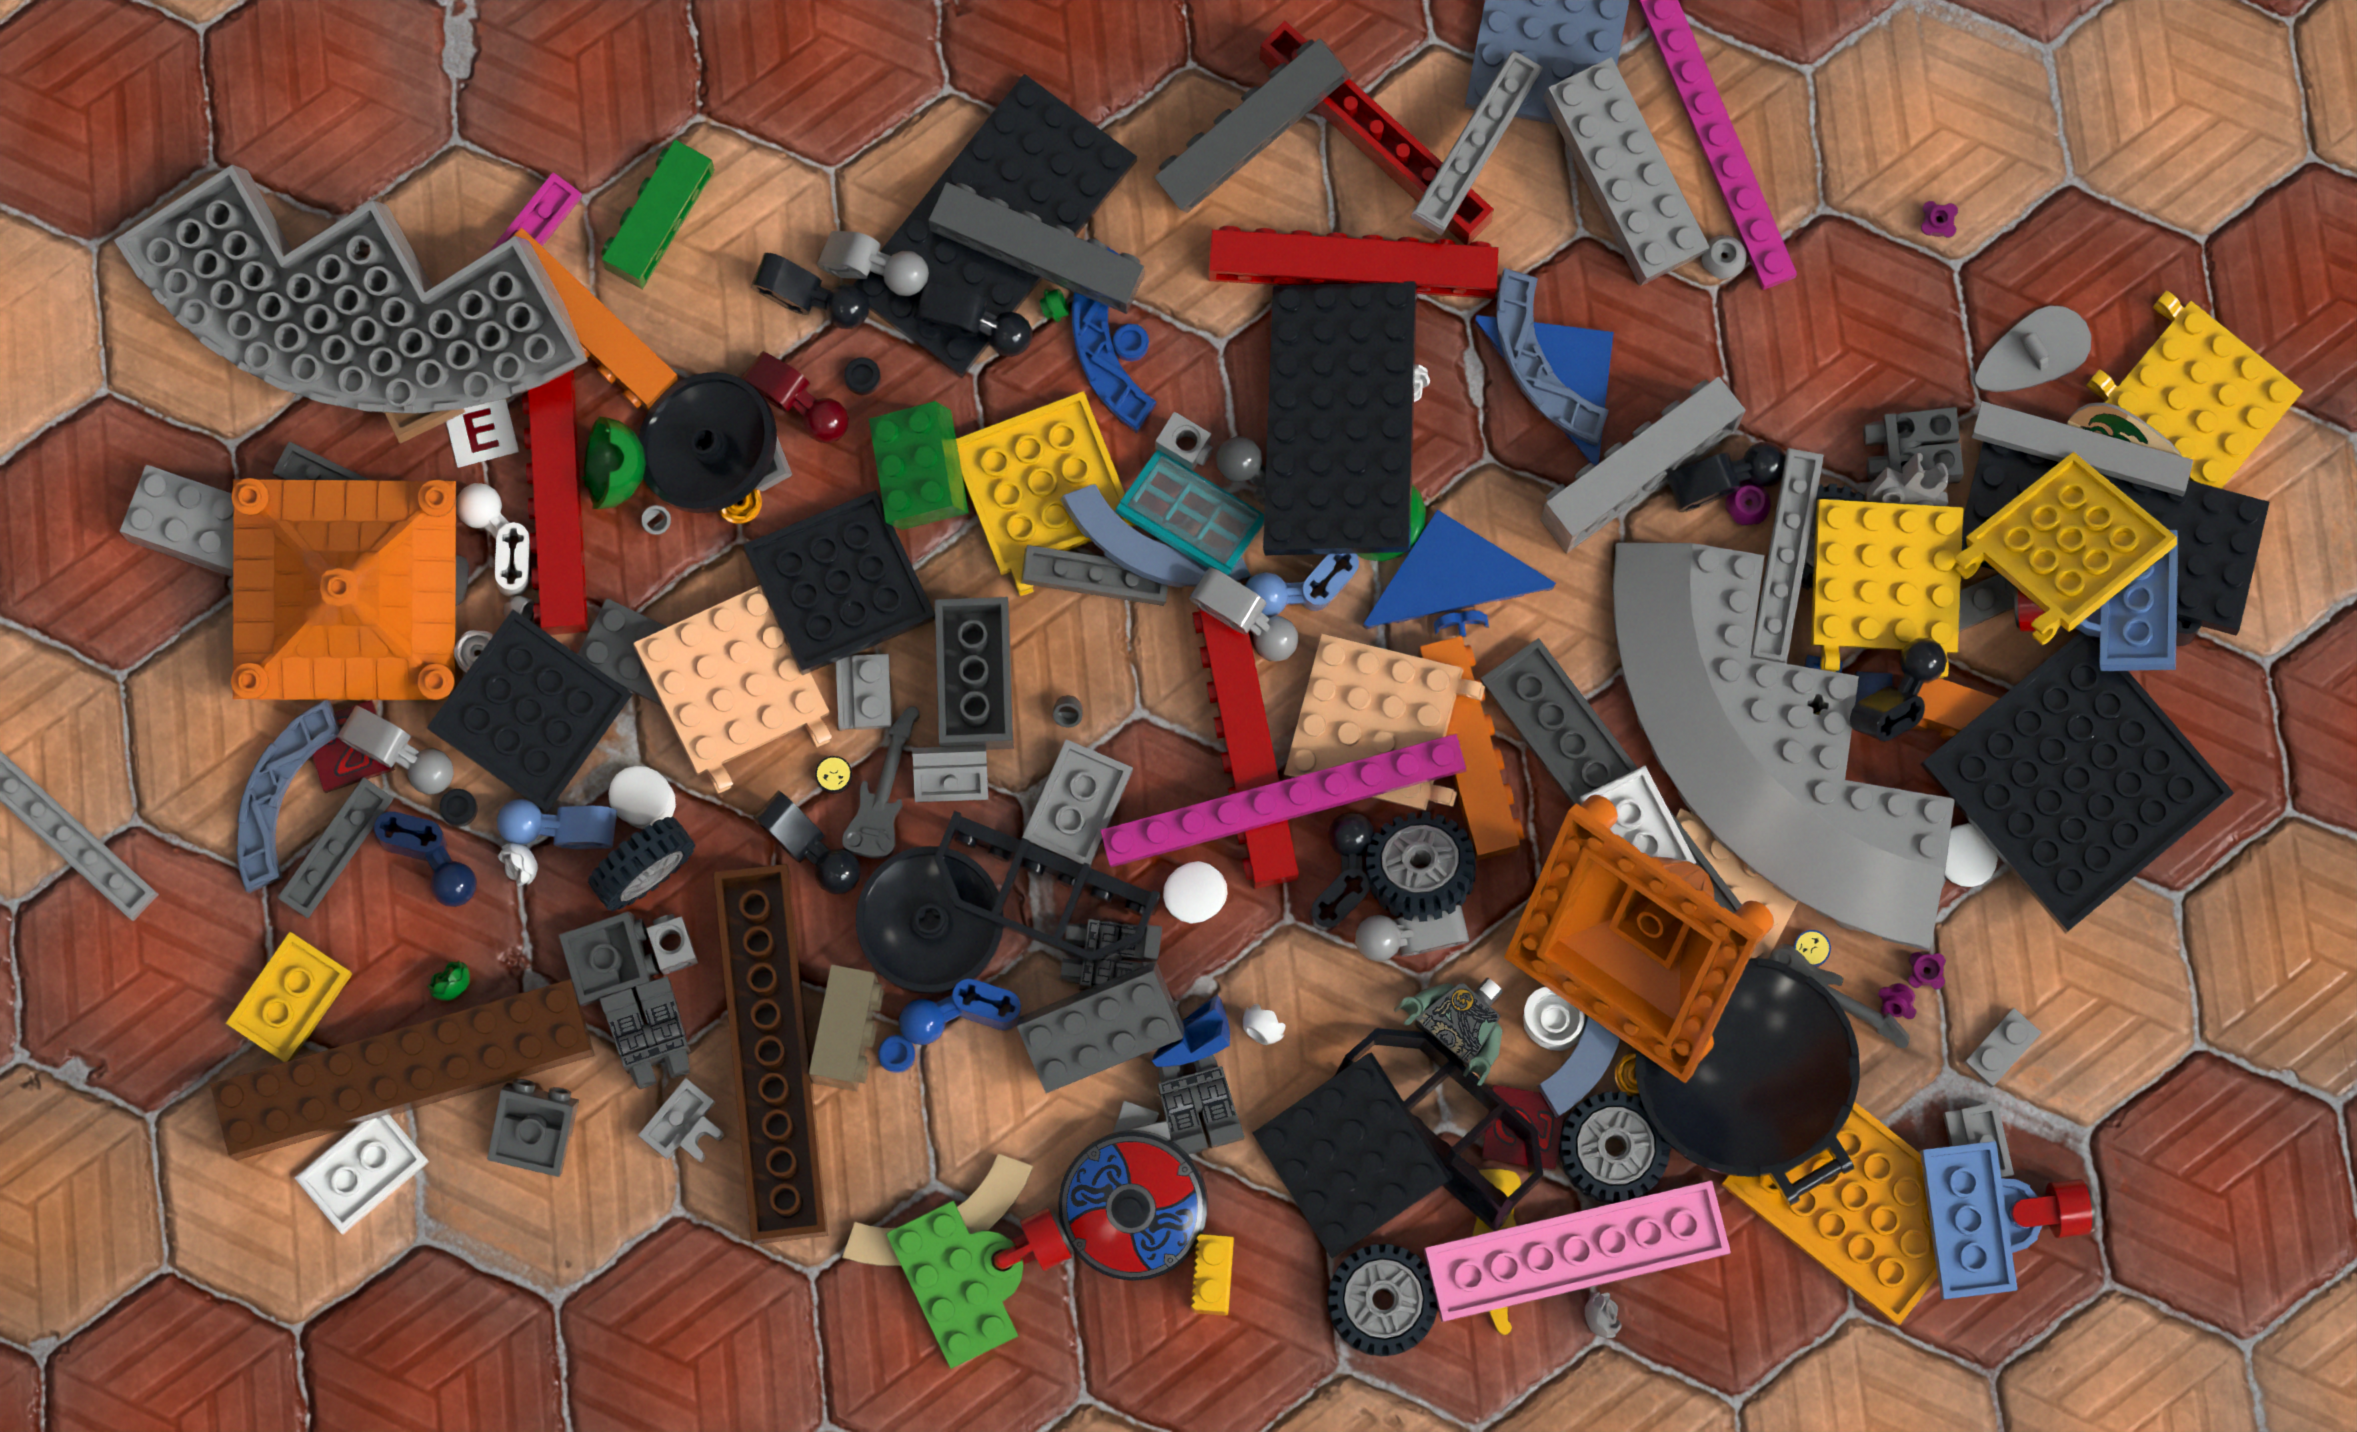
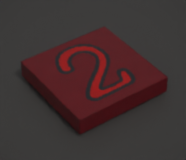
M372 700L357 705L378 716ZM355 706L335 712L340 728L343 727ZM338 738L331 740L312 755L325 793L358 783L363 777L370 779L395 770L394 765L392 768H389L351 748Z
M1493 1085L1492 1090L1537 1129L1542 1167L1544 1170L1555 1171L1564 1113L1556 1118L1540 1092ZM1499 1119L1485 1132L1481 1159L1528 1167L1524 1140Z

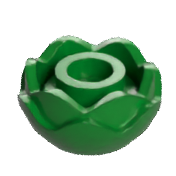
M459 960L457 962H449L443 972L435 973L431 977V984L427 985L431 996L438 1000L450 1001L460 995L470 983L469 969L465 963Z

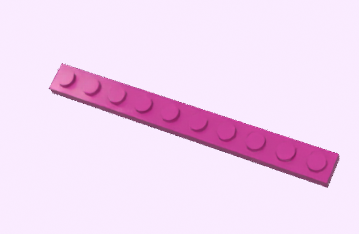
M1637 0L1762 290L1796 278L1797 272L1679 1Z
M1457 734L1106 828L1101 830L1109 865L1110 867H1115L1466 772L1467 770Z

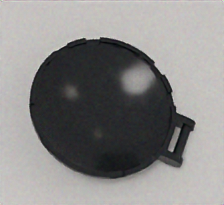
M1758 958V960L1749 959L1712 1034L1714 1040L1713 1048L1700 1061L1693 1076L1686 1083L1636 1050V1083L1647 1116L1661 1137L1678 1153L1693 1163L1718 1173L1733 1176L1754 1177L1769 1175L1789 1206L1799 1202L1801 1195L1842 1172L1845 1175L1855 1169L1836 1135L1847 1121L1857 1096L1860 1080L1859 1048L1855 1033L1844 1010L1829 991L1814 978L1807 977L1801 972L1788 967L1787 964L1764 958ZM1823 1151H1829L1833 1160L1794 1183H1790L1785 1175L1786 1173Z

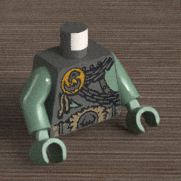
M1486 977L1474 992L1463 982L1457 986L1445 983L1424 989L1413 997H1406L1395 1007V1013L1399 1009H1403L1409 1014V1017L1404 1021L1405 1025H1410L1415 1020L1414 1025L1422 1032L1428 1033L1466 1067L1463 1073L1464 1077H1467L1469 1072H1475L1480 1077L1477 1085L1481 1086L1490 1073V1068L1499 1056L1503 1032L1501 1026L1497 1023L1500 1015L1491 1007L1503 993L1502 989L1495 982Z

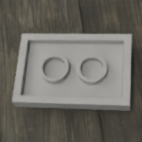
M1066 739L1022 838L1030 840V844L1079 864L1083 865L1085 862L1092 865L1103 840L1101 830L1108 828L1133 772V767Z

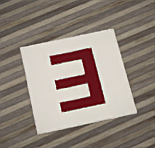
M506 399L464 408L465 413L446 421L458 468L519 452Z

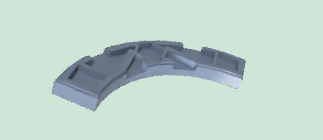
M1504 268L1497 297V329L1504 359L1512 377L1526 398L1546 419L1577 439L1597 446L1609 410L1582 398L1569 387L1567 388L1554 374L1538 344L1534 329L1533 303L1538 278Z
M1096 484L1065 494L1060 499L1068 515L1086 538L1089 537L1105 552L1104 555L1143 578L1174 587H1196L1208 570L1207 567L1177 549L1154 541L1130 527L1108 505ZM1233 545L1215 550L1226 556ZM1242 557L1229 575V577L1239 583L1247 581L1251 577Z
M327 699L309 708L287 725L288 727L277 739L267 746L248 779L237 819L239 823L237 858L245 891L248 893L283 878L276 852V826L282 800L292 779L303 764L318 749L337 738L336 736L341 730L331 702Z
M1587 1015L1581 1037L1572 1054L1559 1070L1537 1086L1556 1118L1575 1106L1590 1092L1609 1066L1619 1044L1620 1038Z

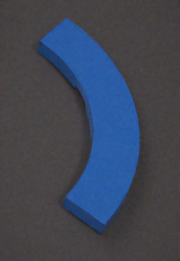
M1107 247V250H1108V251L1113 252V253H1115V254H1118V253L1115 252L1114 250H1112V249H1110L1109 247ZM1074 292L1072 329L1076 352L1086 379L1105 407L1121 423L1137 434L1155 408L1157 401L1144 393L1120 365L1109 333V306Z

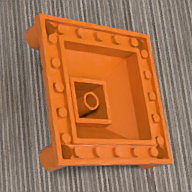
M233 479L231 495L233 503V673L231 677L233 699L447 700L455 689L456 659L454 656L456 645V481Z
M1592 795L1581 805L1576 803L1568 811L1504 958L1686 1083L1693 1076L1700 1061L1713 1048L1714 1040L1712 1034L1755 946L1773 928V915L1765 905L1752 900L1744 902L1735 913H1732L1725 907H1721L1714 900V888L1709 874L1700 866L1689 861L1668 857L1651 858L1646 853L1640 852L1637 847L1621 836L1615 835L1610 830L1617 822L1618 817L1613 803L1601 795Z

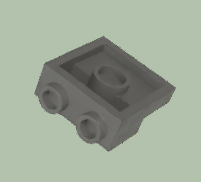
M625 912L559 935L578 1002L581 1006L598 1002L600 998L630 988L635 992L637 991L636 986L654 981L653 976L659 974L654 955L652 953L646 954L643 944L644 940L649 939L645 923L642 918L636 920L635 915L630 912Z
M514 1079L513 1084L507 1083L500 1092L487 1160L560 1177L563 1171L569 1138L573 1133L579 1099L571 1098V1091L564 1088L551 1087L549 1092L535 1089V1083L526 1079Z

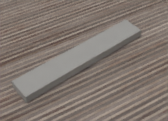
M1514 50L1511 51L1411 215L1413 220L1442 236L1543 69L1542 66Z
M1983 401L1981 402L1972 438L2057 462H2061L2074 451L2100 474L2179 496H2184L2193 464V459Z
M1791 448L1787 449L1750 658L1787 664L1823 463V454Z
M0 751V801L128 918L134 921L159 894Z

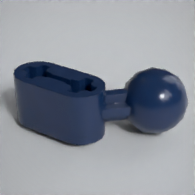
M391 811L383 813L377 818L374 824V831L384 850L429 863L433 870L430 889L432 896L439 903L449 907L465 905L473 897L477 886L475 873L468 865L451 859L446 850V839L437 823ZM394 827H398L400 833L395 832L391 838H388L386 831L392 832ZM433 835L435 842L429 841L427 846H423L421 840L427 841L429 836Z

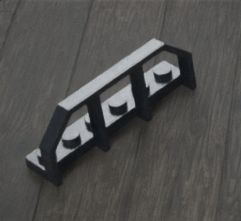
M955 810L934 857L956 909L1090 963L1141 943L1152 915H1155L1160 903V892L1155 890L1149 892L1094 870L1090 864L1085 862L1083 865L1034 846L1030 844V840L1025 838L1019 840L964 818L960 812ZM953 836H956L954 841L968 848L974 849L977 844L989 849L988 854L998 860L1009 862L1010 858L1014 859L992 912L960 899L944 861ZM1022 863H1024L1022 868L1039 876L1047 872L1057 876L1056 882L1073 889L1054 937L1000 916ZM1083 887L1092 890L1090 895L1100 901L1111 903L1112 899L1126 904L1125 910L1142 916L1135 934L1093 952L1062 941Z
M1376 1028L1345 1055L1334 1076L1357 1061L1374 1045L1420 1049L1441 1069L1404 1101L1409 1111L1449 1075L1491 1112L1453 1147L1431 1131L1419 1117L1415 1115L1413 1117L1453 1178L1444 1184L1443 1187L1494 1232L1504 1225L1514 1206L1539 1183L1543 1176L1537 1129L1485 1083L1481 1086L1477 1085L1480 1079L1475 1074L1469 1072L1467 1077H1464L1463 1073L1466 1067L1428 1033ZM1499 1119L1524 1140L1529 1178L1509 1197L1481 1175L1475 1166L1469 1164L1460 1156Z

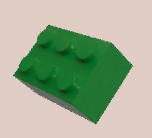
M933 401L869 418L886 523L905 530L969 513L951 409Z

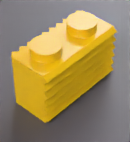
M1200 1234L1196 1238L1198 1244L1195 1247L1197 1252H1195L1196 1259L1194 1261L1196 1267H1194L1195 1274L1193 1275L1194 1289L1192 1290L1193 1297L1191 1302L1193 1304L1191 1305V1310L1198 1314L1226 1316L1229 1311L1234 1237Z

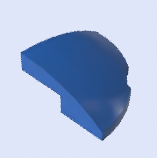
M1218 994L1182 1021L1185 1027L1183 1038L1158 1048L1152 1062L1156 1067L1187 1064L1209 1057L1230 1046L1229 1023L1223 1002Z

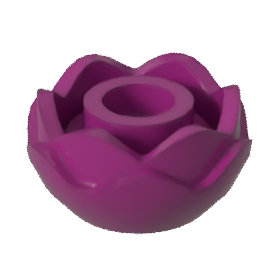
M1750 481L1741 482V488L1727 496L1725 501L1726 510L1739 525L1760 524L1766 519L1770 511V496L1762 486H1758ZM1750 500L1752 505H1746L1745 501Z

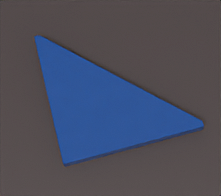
M1476 315V326L1485 333L1493 343L1494 348L1504 359L1499 341L1497 318ZM1534 322L1538 344L1558 379L1582 398L1605 408L1614 332ZM1563 431L1573 445H1576L1585 456L1588 463H1592L1594 466L1599 464L1602 433L1598 445L1594 446Z
M1437 509L1363 623V627L1371 629L1375 626L1394 622L1400 623L1441 612L1447 613L1483 603L1522 597L1530 593L1550 591L1554 588L1556 582Z

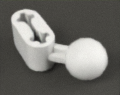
M473 483L463 488L457 496L456 513L466 525L474 528H485L496 539L495 579L497 588L500 593L507 597L520 596L524 594L529 584L531 549L528 531L519 523H510L501 514V498L495 489L487 484ZM511 536H517L519 540L514 552V567L517 574L514 584H508L507 577H509V572H511L512 556L508 544Z

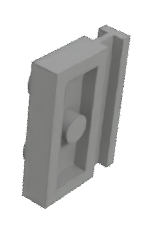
M857 655L836 661L839 731H845V729L891 728L889 655Z
M986 745L913 748L915 802L988 800Z
M1998 1102L1943 1113L1950 1147L1996 1141L2001 1178L2014 1175Z

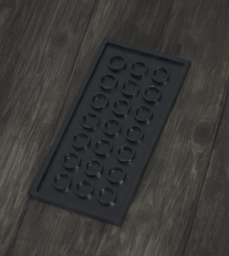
M1024 74L880 252L889 256L900 251L915 252L927 263L929 271L927 283L939 284L980 295L988 301L985 311L995 316L1008 311L1015 313L1042 278L930 231L929 218L946 182L955 186L957 183L965 184L976 191V195L985 199H989V197L998 198L1009 205V209L1018 213H1022V211L1031 212L1042 219V223L1051 227L1055 225L1067 227L1075 233L1074 236L1076 237L1137 162V156ZM871 271L866 279H857L853 284L863 290L868 296L869 309L961 378L965 376L989 346L987 335L979 331L977 336L969 337L931 328L917 322L913 316L923 288L920 292L911 296L898 295L888 288L882 275Z
M1416 281L1404 283L1273 286L1263 537L1265 556L1410 552L1417 309Z
M1983 441L1963 515L1962 551L1968 548L1966 537L2060 462ZM2103 475L2168 530H2177V620L2201 624L2202 627L2237 636L2243 618L2270 502L2188 480L2184 496H2179ZM1985 560L1980 565L1981 567L1995 570Z

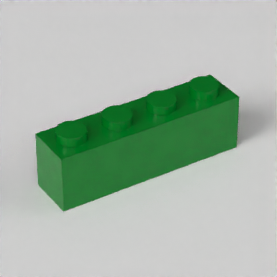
M677 140L673 141L670 148L665 147L661 151L656 161L658 168L651 178L646 177L638 190L639 199L633 208L629 206L625 210L619 223L622 227L615 238L609 237L601 251L602 261L607 271L642 290L715 171L712 159Z

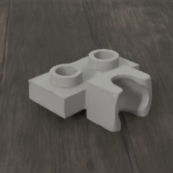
M1915 453L1902 467L1903 473L1886 467L1866 490L1867 500L1878 503L1946 506L1948 504V495L1943 490L1948 484L1947 468L1944 463H1937L1932 469L1924 470L1920 464L1923 460L1922 454Z
M685 1078L638 1136L667 1160L681 1146L693 1158L702 1163L706 1156L698 1148L699 1138L709 1135L715 1140L720 1141L723 1139L724 1133L704 1117L715 1104V1101Z

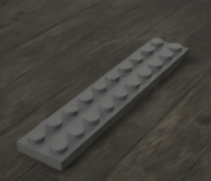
M1539 638L1480 678L1482 685L1485 686V691L1572 806L1576 803L1581 805L1579 801L1581 796L1638 769ZM1670 811L1696 861L1695 865L1700 866L1709 874L1714 888V900L1721 907H1725L1732 913H1735L1742 904Z

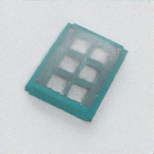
M1159 450L1153 454L1115 509L1117 514L1203 566L1215 568L1227 576L1233 571L1264 525V514Z

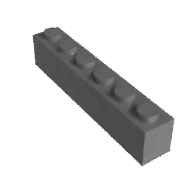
M1320 38L1316 42L1313 39L1307 41L1296 51L1298 57L1287 65L1284 62L1277 66L1268 75L1270 80L1261 88L1254 86L1241 97L1243 101L1241 105L1233 111L1227 109L1222 112L1213 122L1216 126L1206 134L1203 132L1196 134L1187 142L1186 146L1188 149L1179 157L1172 155L1159 166L1161 172L1155 176V179L1180 210L1186 213L1190 212L1352 76L1326 42Z
M946 182L929 218L930 231L1120 312L1128 313L1144 278V266L1140 264L1138 258L1128 253L1122 252L1118 255L1110 252L1105 244L1095 239L1084 241L1077 238L1072 230L1062 225L1051 227L1044 224L1039 216L1031 212L1022 211V213H1018L1009 209V205L998 198L989 197V199H985L976 195V191L965 184L957 183L955 186Z

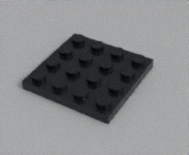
M876 490L743 544L744 553L759 585H761L801 675L810 673L935 621V613L894 527L886 523L883 503Z
M512 609L427 726V729L528 801L533 802L545 813H548L633 693Z
M1372 1052L1351 1064L1252 1133L1331 1259L1339 1256L1453 1179Z

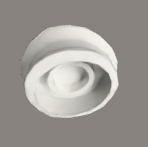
M643 766L625 768L616 774L610 784L608 792L610 806L617 810L618 817L631 826L643 829L649 824L652 826L659 819L663 820L665 817L673 816L676 808L675 794L667 780L657 771Z
M1967 823L1952 827L1944 876L1951 882L1964 887H1974L1983 884L1991 878L1996 869L1997 853L1972 824Z
M1201 861L1189 862L1177 868L1168 877L1163 892L1165 906L1171 915L1180 921L1188 923L1203 922L1216 915L1224 905L1228 894L1227 884L1223 875L1210 864Z
M1543 987L1534 991L1526 1001L1523 1015L1524 1029L1529 1037L1541 1047L1549 1050L1563 1051L1578 1043L1585 1022V1014L1547 987Z

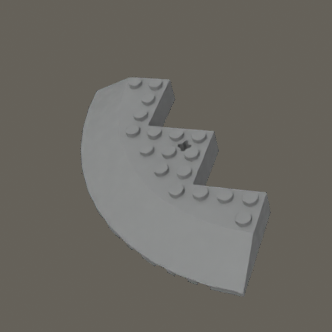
M230 165L114 240L137 277L142 279L152 291L151 294L160 304L166 307L177 322L191 331L202 344L235 364L237 368L279 389L321 403L368 412L415 414L459 410L503 400L546 384L588 361L565 304L530 242L517 236L512 237L433 287L388 205L372 200L295 250H292L248 170Z
M1616 543L1612 583L1614 599L1613 617L1617 638L1616 645L1624 673L1623 680L1630 700L1633 701L1638 716V724L1641 730H1644L1659 766L1664 773L1668 774L1678 789V794L1685 805L1694 815L1697 814L1711 830L1712 836L1730 853L1734 852L1748 865L1747 868L1754 874L1757 872L1773 883L1774 888L1796 902L1798 900L1816 909V913L1826 918L1829 916L1847 924L1851 929L1869 932L1882 937V940L1929 951L1946 870L1954 799L1845 780L1852 732L1850 714L1856 702L1859 676L1750 658L1765 555L1695 543ZM1813 708L1818 709L1820 714H1813Z

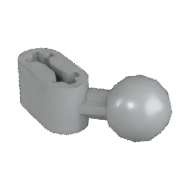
M831 231L817 262V266L820 269L841 278L866 279L870 271L882 275L888 288L896 294L911 296L920 292L927 283L929 275L927 263L915 252L900 251L889 256L879 252L881 244L878 241L859 232Z
M1212 567L1208 568L1190 595V601L1239 633L1246 635L1250 630L1253 633V646L1262 658L1268 661L1288 659L1295 652L1298 645V631L1293 623L1282 616L1267 617L1262 613L1267 604L1262 597L1221 571Z
M355 706L336 736L351 748L389 768H392L396 762L407 769L410 783L418 792L426 795L438 794L451 784L454 775L453 765L450 758L443 751L435 748L418 751L407 744L411 738L408 733L360 706Z
M1456 905V911L1448 914L1445 910L1442 911V918L1434 920L1433 915L1429 914L1427 915V921L1419 922L1418 915H1414L1412 921L1404 920V917L1392 920L1383 915H1373L1359 924L1355 944L1360 954L1368 960L1376 962L1390 959L1398 952L1399 948L1401 956L1407 957L1469 942L1463 910L1460 905Z

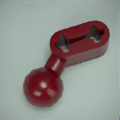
M762 351L741 376V379L753 386L768 403L784 412H788L793 407L804 416L803 424L805 430L812 439L820 443H832L838 441L847 431L849 417L843 405L832 398L816 399L806 391L810 385L809 381L796 369L774 356Z

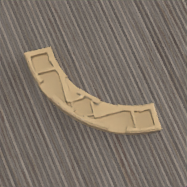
M1001 1154L997 1155L985 1180L965 1202L957 1207L970 1234L982 1230L990 1231L1007 1213L1024 1189L1033 1169L1032 1165ZM855 1222L842 1258L875 1266H901L886 1235L887 1232L895 1228L874 1227Z

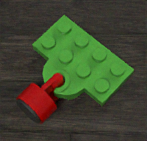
M954 1200L886 1233L951 1369L1019 1336L1003 1301L1016 1291L1022 1280L1023 1266L1037 1259L1042 1270L1046 1271L1072 1258L1071 1254L1074 1251L1054 1209L1050 1210L1047 1207L1020 1220L1024 1234L1013 1239H1009L999 1232L988 1230L970 1234Z

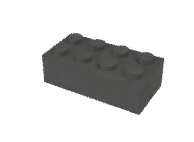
M1008 597L936 599L935 623L940 747L986 745V750L1014 749Z
M1156 961L1022 1015L1017 1023V1029L1045 1093L1183 1038L1185 1031L1184 1024Z

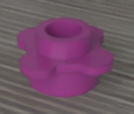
M1933 201L1926 202L1922 208L1925 217L1921 225V231L1927 236H1944L1946 238L1954 236L1957 230L1954 225V217L1958 214V208L1952 203L1936 205ZM1942 217L1943 221L1938 222L1936 218Z
M1915 952L1909 957V963L1912 965V975L1909 976L1908 982L1913 988L1931 986L1933 989L1938 990L1944 986L1945 979L1942 975L1946 960L1942 954L1922 955L1920 952ZM1928 967L1930 969V973L1925 974L1924 968Z
M1895 983L1889 987H1882L1879 990L1878 996L1882 999L1883 1003L1881 1012L1884 1015L1890 1013L1893 1017L1904 1016L1906 1019H1913L1917 1013L1913 1007L1915 994L1911 988L1904 984Z

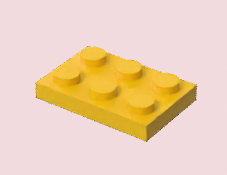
M289 932L226 1024L282 1062L291 1061L345 986L352 973L295 934Z

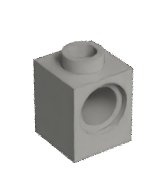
M1174 412L1155 441V451H1161L1193 471L1197 464L1203 466L1213 451V447L1210 446L1211 433ZM1183 437H1189L1196 442V446L1191 450L1185 451L1181 450L1176 443Z
M673 914L662 916L653 921L654 926L646 928L663 975L698 964L682 916L675 918ZM677 934L681 937L680 946L676 950L666 951L662 948V941L667 935Z

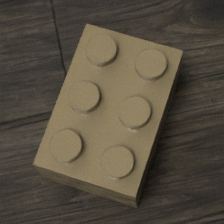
M831 965L809 1071L814 1084L857 1092L859 1083H866L869 1070V1062L865 1056L866 1046L873 1047L877 1026L874 1025L875 1020H872L874 1010H881L884 996L882 984H879L874 972Z

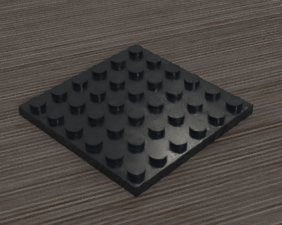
M2080 632L1920 764L1949 798L1954 799L1956 807L2065 934L2234 794L2129 671H2101L2100 638L2088 636L2083 632Z

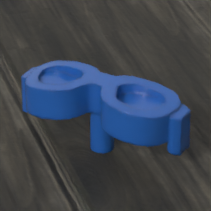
M1475 610L1449 613L1439 617L1433 623L1435 635L1439 633V630L1458 625L1459 636L1466 637L1465 624H1484V627L1489 628L1487 615Z

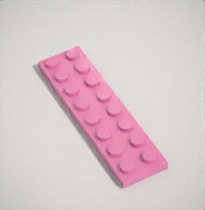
M1712 1181L1423 1249L1430 1271V1279H1432L1433 1291L1437 1299L1436 1303L1441 1323L1731 1253Z

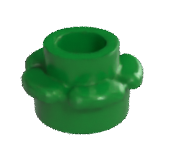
M1059 288L1052 291L1045 289V297L1040 299L1042 311L1047 319L1053 318L1054 321L1059 322L1062 317L1069 315V308L1065 297Z

